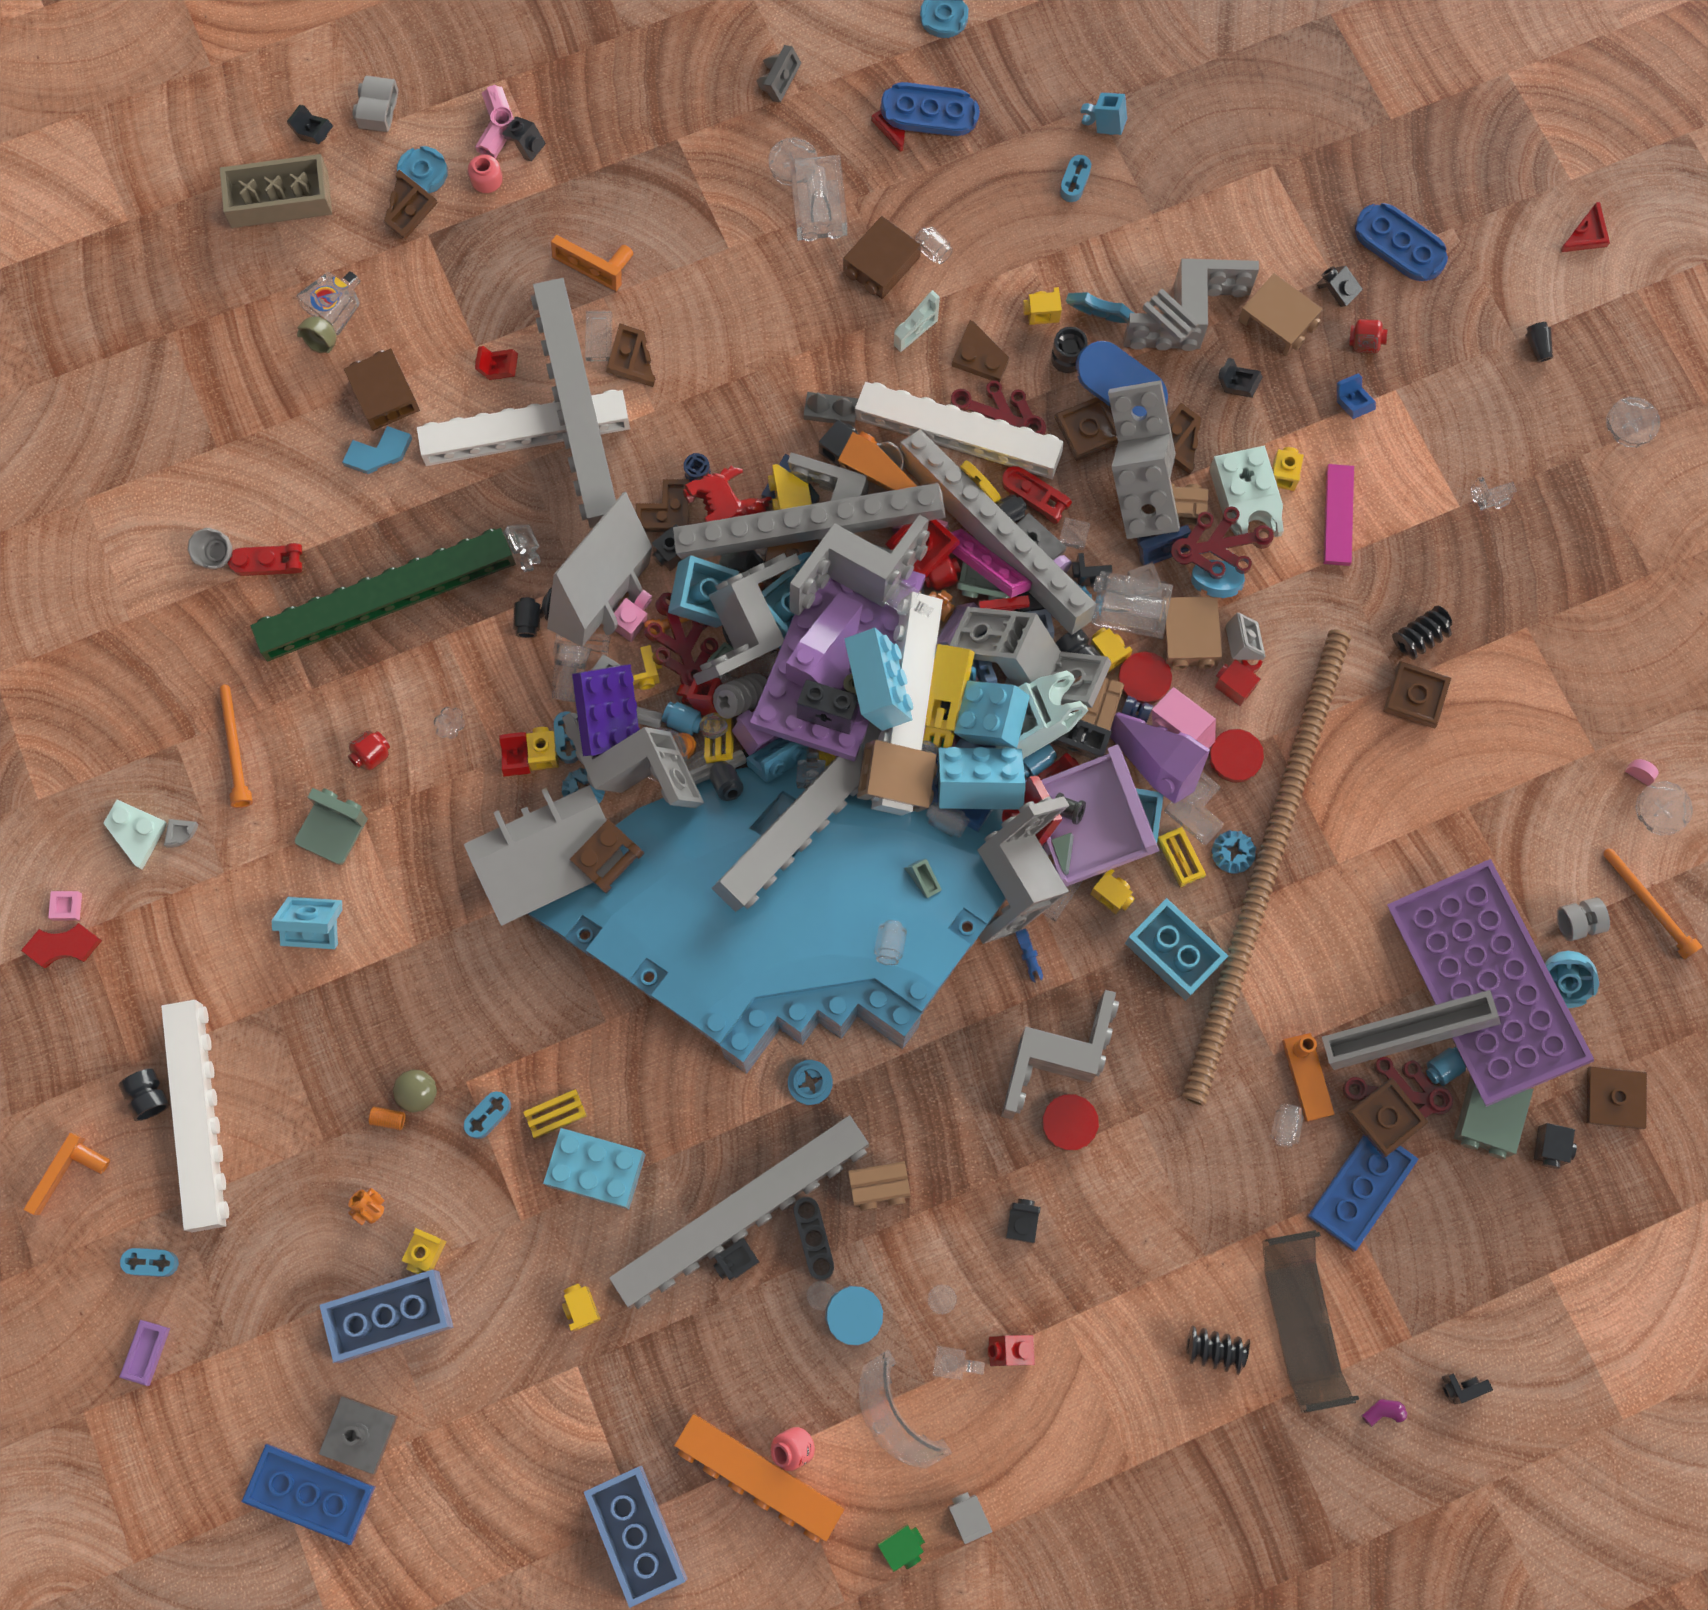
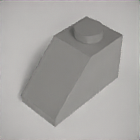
M965 1492L952 1498L953 1504L948 1506L964 1544L993 1532L976 1495L969 1496V1493Z

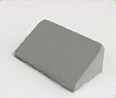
M1237 612L1226 624L1232 658L1237 660H1263L1266 656L1258 622Z

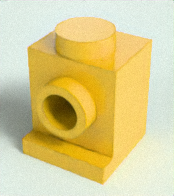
M1055 287L1051 293L1038 291L1034 294H1029L1028 300H1023L1024 316L1028 315L1029 325L1060 322L1062 307L1059 287Z
M1285 447L1283 450L1278 449L1275 455L1272 470L1278 488L1295 491L1300 481L1304 455L1299 454L1296 448Z
M1105 627L1101 628L1092 636L1093 639L1090 645H1094L1102 656L1108 657L1111 661V666L1107 673L1123 664L1131 656L1133 651L1129 646L1125 649L1122 638L1117 633L1114 634L1110 628L1107 630Z
M548 727L532 729L533 733L526 734L528 763L532 771L559 768L554 731H549ZM546 743L543 748L536 747L537 744Z
M1111 869L1094 886L1090 895L1114 914H1117L1121 908L1126 911L1136 898L1132 896L1133 892L1129 890V884L1119 877L1114 878L1112 876L1114 870Z
M415 1228L414 1235L401 1261L408 1263L407 1270L420 1274L423 1271L434 1270L447 1241ZM423 1247L425 1255L422 1258H418L416 1253L419 1248Z
M576 1284L563 1290L566 1300L562 1304L567 1319L573 1318L574 1323L569 1325L571 1331H577L601 1320L589 1287L584 1286L581 1288L580 1284Z

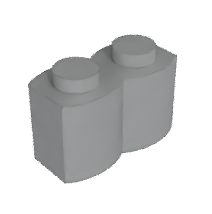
M365 76L363 83H360L358 86L359 100L353 106V119L356 120L358 127L361 129L388 132L391 127L393 111L398 97L395 79Z

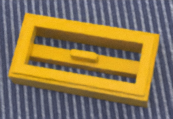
M716 717L715 722H711V719H705L704 758L707 764L733 759L732 718L722 720ZM722 728H726V754H722ZM713 730H715V756H712Z
M1183 827L1158 837L1159 846L1180 888L1206 876ZM1174 836H1179L1197 873H1192ZM1167 839L1169 840V842H1170V844H1171V846H1172V848H1173V850H1174V852H1175V854H1176V856H1177V858H1178V860H1179V862H1180V864H1181V866H1182V868H1183V870H1184V872H1185V874H1186V876H1187L1186 878H1184V876H1183V874H1182V872H1181V870H1180V868H1179V866H1178V864H1177V862H1176V860H1175V858H1174V856H1173V854H1172V852H1171V850H1170V848H1169V846H1168V844H1167V842H1166Z
M576 1089L523 1112L534 1139L587 1117ZM574 1098L575 1102L556 1109L536 1119H533L532 1117L533 1115H536L540 1112H543L547 1109L564 1103L570 1099ZM578 1108V1113L537 1130L536 1125Z

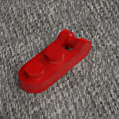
M1019 466L1009 467L1003 474L1002 485L1008 493L1014 494L1016 497L1020 496L1025 504L1043 514L1054 524L1060 521L1062 518L1061 513L1072 504L1071 499ZM1050 499L1056 503L1054 507L1047 504Z
M289 543L284 546L237 548L232 551V557L228 561V565L239 576L301 573L302 562H300V555H302V545ZM283 557H289V561L283 563Z

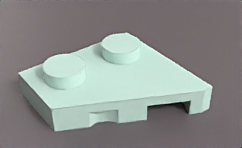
M933 290L905 322L896 328L894 332V346L900 352L938 321L940 297Z
M116 800L104 821V825L134 865L143 870L168 824L164 820L119 800Z

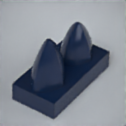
M1188 525L1180 527L1178 532L1138 537L1139 558L1143 567L1171 558L1173 544L1179 539L1188 538L1192 532ZM1186 547L1180 549L1182 553L1190 551Z

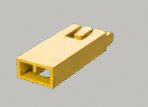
M937 644L923 746L929 747L932 736H934V748L941 747L943 738H945L943 748L952 747L954 731L966 684L970 678L974 651ZM942 701L951 702L947 720H943L946 709L941 708Z

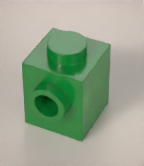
M906 1524L877 1544L891 1569L895 1572L902 1566H905L907 1570L922 1560L919 1555L924 1552L921 1545L925 1541L917 1527L910 1529L908 1524Z

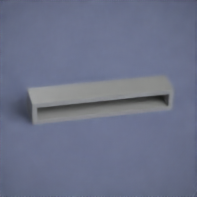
M1488 990L1323 1036L1322 1040L1329 1064L1333 1070L1500 1025L1501 1023L1491 991Z

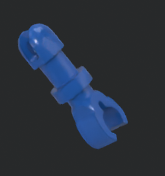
M1024 928L1016 931L1015 933L1023 952L1021 957L1023 961H1026L1031 981L1036 983L1034 972H1038L1040 980H1043V972L1036 959L1038 953L1037 950H1033L1028 930Z

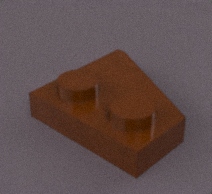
M398 170L395 188L391 192L389 200L390 207L386 211L384 222L406 240L438 202L436 198L401 170Z
M970 320L953 358L952 367L991 381L1000 382L1009 362V357L974 321Z
M619 323L606 372L653 387L656 379L652 373L651 358L646 348L647 341L644 331Z
M1180 403L1169 417L1176 453L1174 463L1190 474L1195 467L1193 462L1195 450L1198 446L1197 434L1200 430L1201 417Z

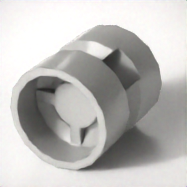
M1598 897L1581 901L1579 905L1576 903L1565 905L1557 910L1558 925L1567 941L1571 942L1585 938L1587 933L1593 936L1609 931V914L1605 904Z

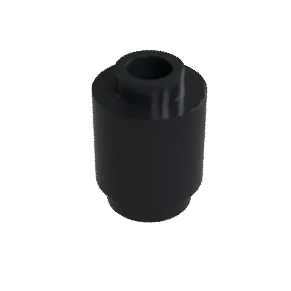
M1011 494L996 503L1014 522L1025 517L1027 506L1020 496L1016 497L1014 494Z
M523 597L514 603L513 629L516 630L517 637H537V631L540 630L541 604L537 603L534 598Z
M720 761L710 768L709 779L721 800L731 801L742 794L744 789L743 783L731 764Z

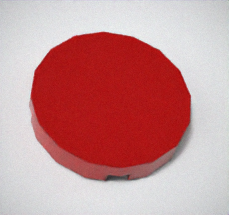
M1144 651L1134 653L1124 661L1119 670L1118 682L1124 684L1122 692L1127 697L1128 695L1134 697L1137 702L1142 704H1153L1161 700L1169 691L1172 673L1170 666L1166 664L1164 658L1155 653Z
M1229 729L1215 739L1209 752V759L1212 768L1222 779L1232 783L1245 782L1254 777L1261 769L1264 751L1260 741L1252 733L1242 729Z
M1064 1094L1055 1098L1046 1107L1042 1117V1125L1047 1140L1056 1148L1064 1151H1077L1087 1147L1095 1138L1099 1128V1120L1094 1106L1086 1098L1076 1094Z

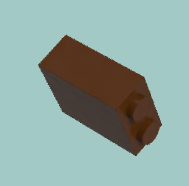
M881 216L843 257V271L849 279L857 280L861 283L867 292L872 295L876 294L883 299L920 258L921 244Z
M391 348L386 351H378L372 357L362 361H355L344 368L345 374L372 431L420 411Z

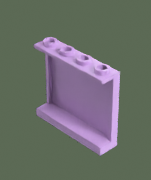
M1118 744L1108 748L1109 754L1041 780L1052 799H1055L1056 795L1060 792L1066 798L1077 802L1080 800L1086 802L1085 812L1080 823L1076 825L1072 823V820L1062 817L1063 820L1043 845L1047 856L1052 854L1055 862L1053 866L1065 886L1072 885L1159 851ZM1072 833L1074 839L1069 874L1065 875L1061 869L1052 839Z

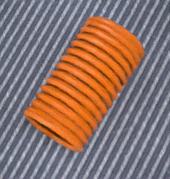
M372 1107L369 1114V1125L383 1126V1128L402 1130L404 1126L405 1112Z

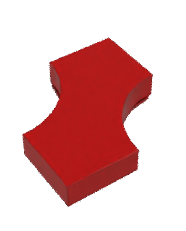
M78 923L72 929L59 934H51L38 929L21 951L41 967L47 968L54 961L62 958H76L85 962L102 940Z

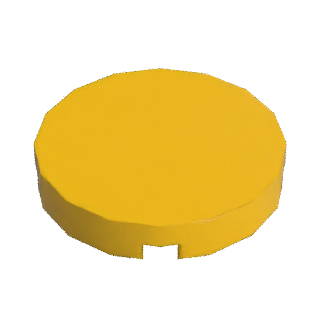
M966 460L959 466L995 504L1001 499L997 490L973 464Z

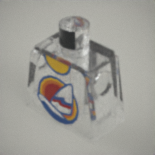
M351 271L341 280L332 273L326 272L298 293L296 297L303 310L311 316H319L327 320L334 327L335 333L338 336L359 307L360 302L353 289L361 281Z

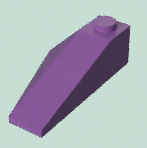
M839 592L800 640L787 660L786 679L802 687L807 679L843 690V681L849 675L850 662L844 639L858 633L863 604Z
M1120 712L1115 714L1110 729L1112 731L1110 738L1116 745L1118 744L1121 751L1149 784L1173 803H1177L1192 794L1196 789L1210 749L1188 734L1182 732L1179 734L1167 731L1166 727H1154L1146 724L1144 720Z

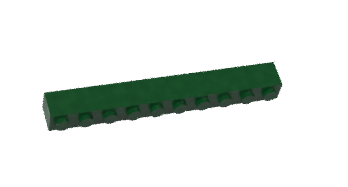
M488 529L482 535L473 539L466 538L459 541L455 546L447 549H437L432 555L411 559L406 565L398 568H388L382 574L375 577L362 578L357 584L349 587H339L329 595L311 598L306 604L298 607H288L282 613L275 616L262 617L257 620V623L250 626L260 653L268 662L516 565L502 529Z

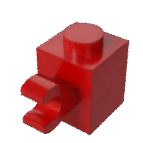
M1235 659L1230 666L1225 664L1216 675L1219 680L1215 688L1241 706L1261 680L1254 673L1260 669L1263 661L1259 660L1256 665H1250L1247 660H1241L1240 663Z
M713 678L697 685L694 679L691 686L684 684L679 686L676 694L683 696L682 703L691 704L694 709L701 712V715L722 717L716 711L713 703L715 690L723 684L720 678Z

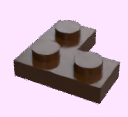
M663 479L662 503H636V514L645 532H666L675 524L678 526L689 525V503L683 495L685 485L689 483V479Z

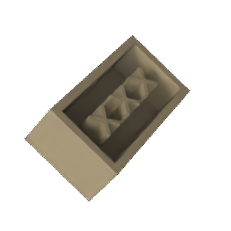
M321 154L220 167L223 212L232 228L332 215L328 170Z

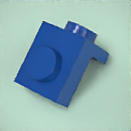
M1355 374L1337 382V403L1352 419L1376 410V401L1362 388V376L1360 374Z

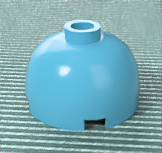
M1562 951L1549 957L1545 962L1568 1008L1583 1006L1587 1003L1586 1000L1590 999L1592 995L1594 997L1597 994L1599 987L1597 970L1587 956L1575 951Z

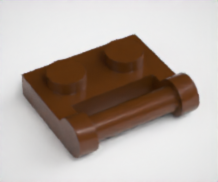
M608 819L570 858V861L604 893H607L612 888L610 885L636 858L640 859L645 853ZM622 846L626 847L628 851L603 877H600L597 872Z

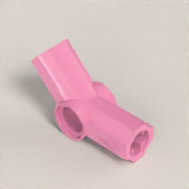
M493 85L487 87L482 92L491 121L475 147L476 151L481 155H490L496 159L508 140L504 138L502 133L514 118L503 88Z

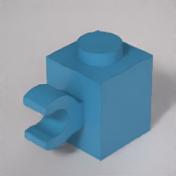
M1100 93L1096 105L1090 103L1083 104L1080 112L1089 115L1083 116L1082 124L1091 125L1096 121L1097 133L1121 135L1127 121L1125 94Z

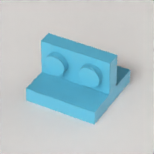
M287 897L272 919V931H279L280 946L336 949L338 945L337 918L343 910L342 900Z

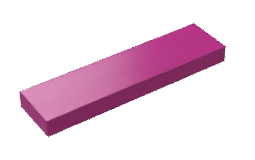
M1328 464L1326 467L1323 564L1350 566L1352 563L1354 466Z
M963 529L951 532L960 541V544L952 553L1010 598L1031 590L1032 582Z

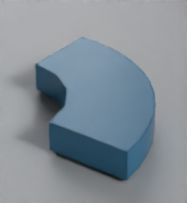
M1088 292L1068 293L1066 302L1075 309L1088 315L1093 314L1097 317L1106 318L1105 320L1127 324L1130 313H1134L1123 303L1105 301Z

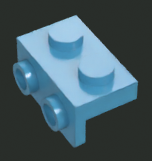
M778 738L747 757V766L768 783L810 757L809 747Z

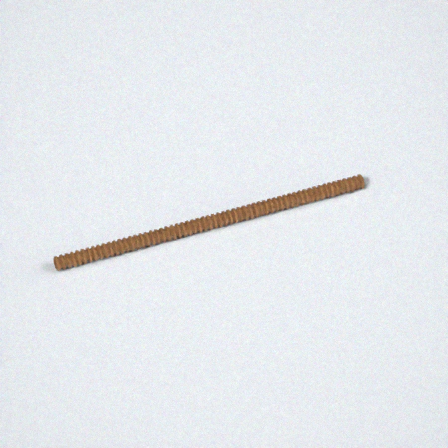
M1334 629L1328 631V638L1325 640L1326 645L1323 647V653L1320 656L1321 660L1318 662L1319 667L1316 669L1317 675L1314 676V682L1311 684L1312 690L1309 691V698L1306 700L1307 705L1304 707L1305 712L1301 716L1303 720L1299 722L1298 735L1294 738L1296 743L1292 745L1293 750L1289 754L1291 758L1287 760L1286 773L1282 776L1284 781H1281V789L1277 792L1279 796L1275 798L1277 804L1273 805L1272 809L1274 812L1270 814L1269 827L1265 830L1267 834L1263 837L1265 843H1262L1260 846L1262 851L1258 852L1259 859L1255 862L1257 866L1253 868L1255 874L1251 875L1250 879L1252 882L1248 884L1250 890L1246 891L1245 895L1247 898L1243 900L1245 906L1241 907L1242 914L1238 916L1240 922L1236 923L1237 930L1233 932L1235 938L1231 939L1232 946L1228 947L1230 954H1227V962L1223 963L1225 969L1220 973L1222 978L1218 979L1220 985L1215 989L1217 994L1213 995L1215 1001L1210 1004L1212 1010L1208 1011L1209 1018L1205 1020L1207 1027H1203L1204 1035L1200 1036L1202 1042L1197 1046L1199 1051L1195 1052L1197 1058L1192 1062L1194 1068H1190L1191 1076L1187 1077L1189 1084H1186L1184 1087L1186 1093H1182L1184 1100L1192 1104L1205 1105L1207 1103L1205 1097L1209 1096V1091L1207 1090L1212 1087L1210 1080L1214 1079L1213 1072L1217 1071L1215 1064H1218L1220 1061L1218 1055L1222 1054L1220 1048L1225 1045L1223 1039L1227 1038L1225 1032L1230 1029L1228 1023L1232 1022L1233 1018L1231 1015L1235 1013L1233 1007L1237 1006L1236 998L1240 997L1238 991L1242 990L1241 982L1245 981L1243 975L1248 971L1246 966L1250 965L1248 959L1253 955L1251 950L1255 949L1253 943L1258 939L1256 934L1260 933L1258 927L1263 923L1261 918L1265 917L1263 911L1267 909L1266 903L1270 901L1268 895L1272 894L1273 890L1271 887L1275 885L1273 879L1277 878L1278 874L1276 871L1280 869L1278 863L1282 862L1281 855L1285 853L1283 849L1287 846V841L1285 840H1288L1290 837L1288 832H1291V824L1295 821L1293 818L1297 814L1295 809L1299 808L1300 804L1298 801L1302 798L1303 786L1307 782L1305 778H1308V770L1311 769L1310 763L1314 760L1312 755L1316 753L1315 748L1319 744L1317 740L1321 738L1322 725L1326 722L1327 710L1331 706L1329 702L1333 699L1334 687L1337 686L1336 680L1340 677L1341 665L1345 661L1346 650L1349 648L1348 643L1351 641V636L1342 630Z

